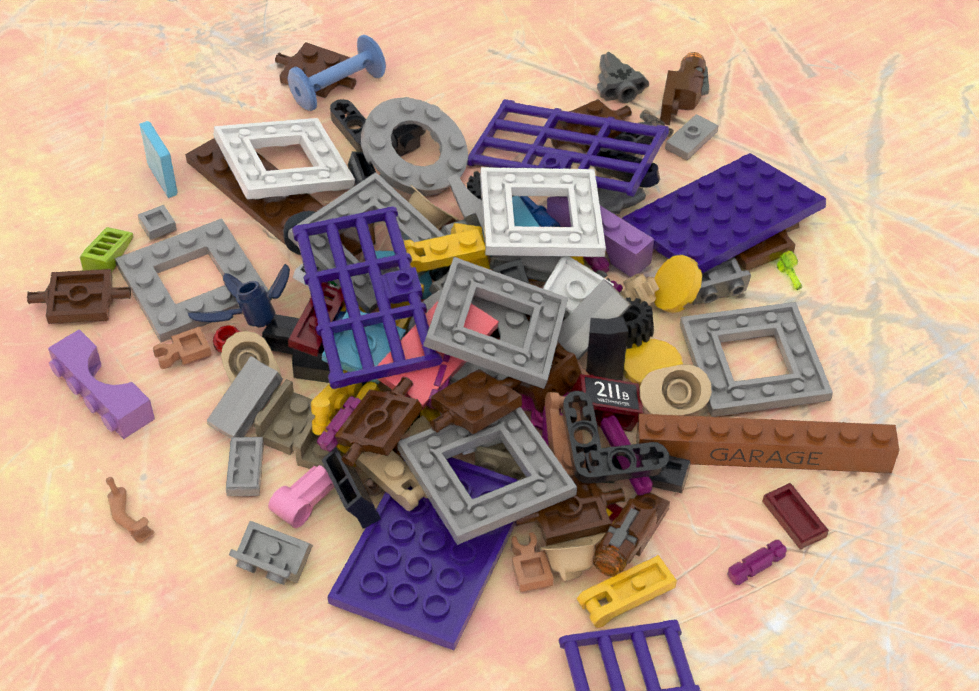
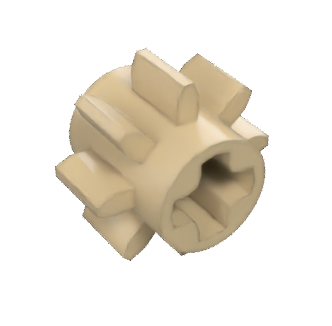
M638 273L623 282L625 290L620 292V294L625 299L626 297H631V301H634L638 298L641 299V303L646 301L648 305L656 300L654 292L659 290V287L654 277L648 276L645 278L643 273Z

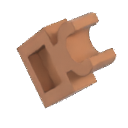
M200 326L171 336L172 344L161 343L153 347L155 358L160 357L158 362L161 369L171 367L179 359L185 365L212 355L210 345Z
M533 532L529 533L528 545L519 544L517 537L512 536L511 549L514 555H516L512 557V567L519 591L524 592L553 586V575L545 550L536 552V535Z

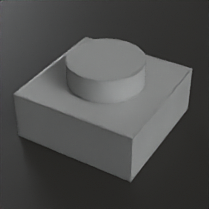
M164 205L138 214L139 223L150 240L177 230L174 219Z

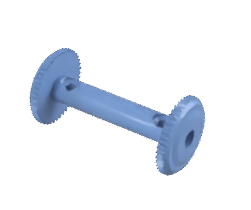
M367 35L359 36L356 44L357 55L309 78L300 68H291L288 74V84L296 102L302 108L313 111L317 108L316 91L366 68L371 76L381 78L386 70V61L378 43Z

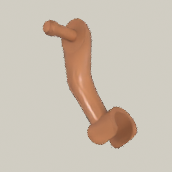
M113 477L106 478V483L111 489L107 498L113 520L127 529L136 542L142 543L155 533L154 530L147 526L149 523L148 519L142 517L140 520L135 521L126 513V489L124 487L117 488Z

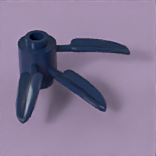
M287 264L283 265L268 293L257 281H249L243 284L233 275L224 273L223 281L225 286L236 298L240 308L213 312L188 313V316L192 320L199 322H223L231 320L233 315L243 313L249 326L265 327L271 323L276 313L271 300L272 298L278 299L283 293L289 279L290 268Z

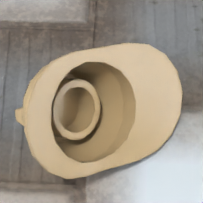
M410 185L414 192L408 202L437 229L452 218L461 221L432 204L415 187Z
M243 331L235 333L227 339L222 347L221 359L231 384L250 356L278 371L281 375L280 368L269 345L263 337L255 332Z
M681 364L654 370L645 376L639 388L640 400L644 408L651 414L686 415L701 410L709 402L712 393L711 382L707 374L699 367L691 364Z
M605 532L544 546L540 550H546L551 569L555 572H560L562 580L576 579L581 576L583 571L593 567L596 544L601 541Z

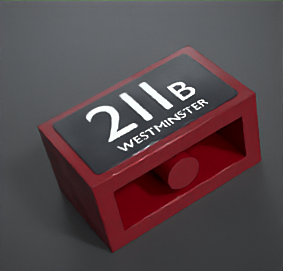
M580 374L570 391H582L591 398L597 427H601V420L603 418L615 416L624 431L632 432L638 422L639 414H643L638 383Z

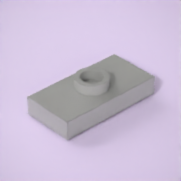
M696 114L666 141L665 149L688 160L717 133L718 125Z
M231 437L226 481L227 496H260L264 449L263 437Z

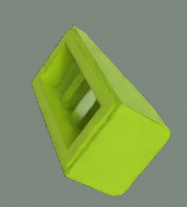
M106 227L81 254L80 261L83 270L111 269L112 273L116 267L115 258L124 254L134 237L133 233Z

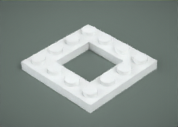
M318 118L214 126L213 136L246 199L341 191L354 187L355 178ZM300 144L313 167L266 171L255 149Z
M481 167L480 183L486 255L605 256L606 246L594 169ZM512 196L567 197L571 227L514 226Z

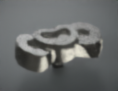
M644 109L640 113L639 117L645 122L652 124V126L666 125L648 110ZM669 128V133L667 137L672 136V134L674 133L673 129Z

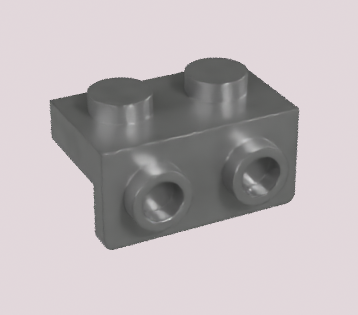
M732 257L702 273L701 288L692 304L711 303L721 297L740 295L747 290L751 278L749 270L741 271L735 257Z
M249 521L238 550L231 549L229 556L238 560L237 567L255 573L256 569L260 568L268 572L265 578L285 585L287 579L298 583L313 545L256 522Z

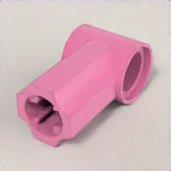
M320 465L318 467L313 466L291 487L282 486L277 489L269 501L268 508L293 528H298L308 520L313 506L334 488V485L325 468Z

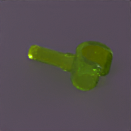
M787 251L780 256L777 269L782 273L786 272L796 290H800L803 286L793 268L797 266L798 259L792 251Z

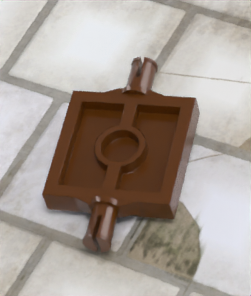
M305 42L292 57L279 52L275 57V63L286 66L279 77L281 83L289 85L288 74L289 70L293 67L300 68L309 78L350 57ZM347 76L316 91L315 95L326 98L331 90L339 85L354 89L356 79Z
M599 99L568 111L604 118L614 117L616 120L624 121V118L632 115L628 105L615 111L609 109ZM558 121L555 126L560 130L595 136L601 130L598 127ZM611 130L607 138L614 139L622 132ZM551 139L552 145L556 149L571 143ZM571 143L573 145L578 146L585 153H587L589 148L591 147L588 145Z
M799 222L734 256L736 261L746 271L794 253L795 243L787 235V232L798 229Z
M111 269L51 272L50 283L46 290L28 291L27 302L28 304L46 303V319L48 324L108 321L109 309L113 299H131L130 286L112 287L113 277Z
M481 369L470 373L431 396V406L442 413V415L430 421L432 430L438 433L449 425H456L465 428L472 434L477 433L522 406V395L513 390L514 387L521 385L522 381L509 376L503 380H497Z
M402 377L391 391L380 392L370 389L334 435L339 445L350 447L341 458L347 466L353 467L354 463L364 452L388 456L421 412L423 407L418 399L405 397L406 393L413 386V382L409 378Z
M572 475L570 478L577 486L575 496L514 521L517 527L518 525L535 522L541 529L546 546L608 532L611 522L606 511V505L625 502V495L622 488L603 493L596 483H583L575 475Z

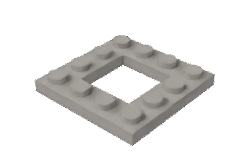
M376 172L297 224H309L393 206L398 211L396 218L403 240L418 242L445 236ZM291 228L288 232V238L299 247L298 242L293 238ZM349 228L338 230L339 235ZM327 233L309 236L316 265L322 270L336 268ZM343 246L347 265L360 263ZM399 267L381 270V274L385 275V273L398 271ZM429 270L418 272V278L424 275ZM369 273L352 276L351 280L358 305L366 313H371L378 308ZM339 279L333 280L339 287H341Z
M222 218L115 258L117 268L127 285L130 286L132 294L161 343L171 339V336L212 323L192 320L189 318L188 313L222 311L240 307L236 298L225 285L175 304L157 273L209 254L222 277L224 273H228L236 277L243 284L249 281H257L259 285L265 288L267 293L269 291Z
M454 257L423 346L544 389L551 369L568 298ZM473 295L531 316L522 348L463 327Z
M796 302L681 317L680 327L693 365L703 370L711 382L712 393L707 403L711 417L831 401L832 389ZM774 335L789 374L734 381L721 342Z
M521 407L475 434H472L463 427L449 425L438 433L431 428L398 442V451L457 545L571 498L577 492V486ZM500 438L526 478L471 499L446 459Z

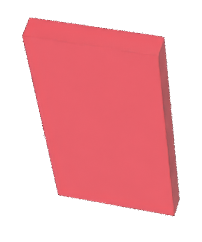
M438 301L426 313L429 327ZM471 304L463 327L490 336L498 328L499 321ZM415 325L401 340L406 360L425 356ZM391 351L377 366L393 363ZM437 351V353L441 354V357H442V360H443L444 353H441V352H438V351ZM453 356L450 357L449 362L443 361L441 364L447 365L440 388L467 361ZM440 365L384 377L378 380L393 390L402 377L409 378L413 382V386L406 393L405 397L418 399L423 407L422 410H424L432 389H439L438 386L434 385Z

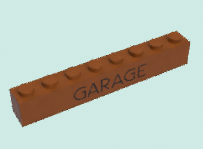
M639 414L636 432V444L657 442L667 449L669 456L690 460L691 465L892 473L900 451L896 425Z

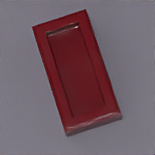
M791 483L763 496L762 502L800 550L827 537L828 528Z

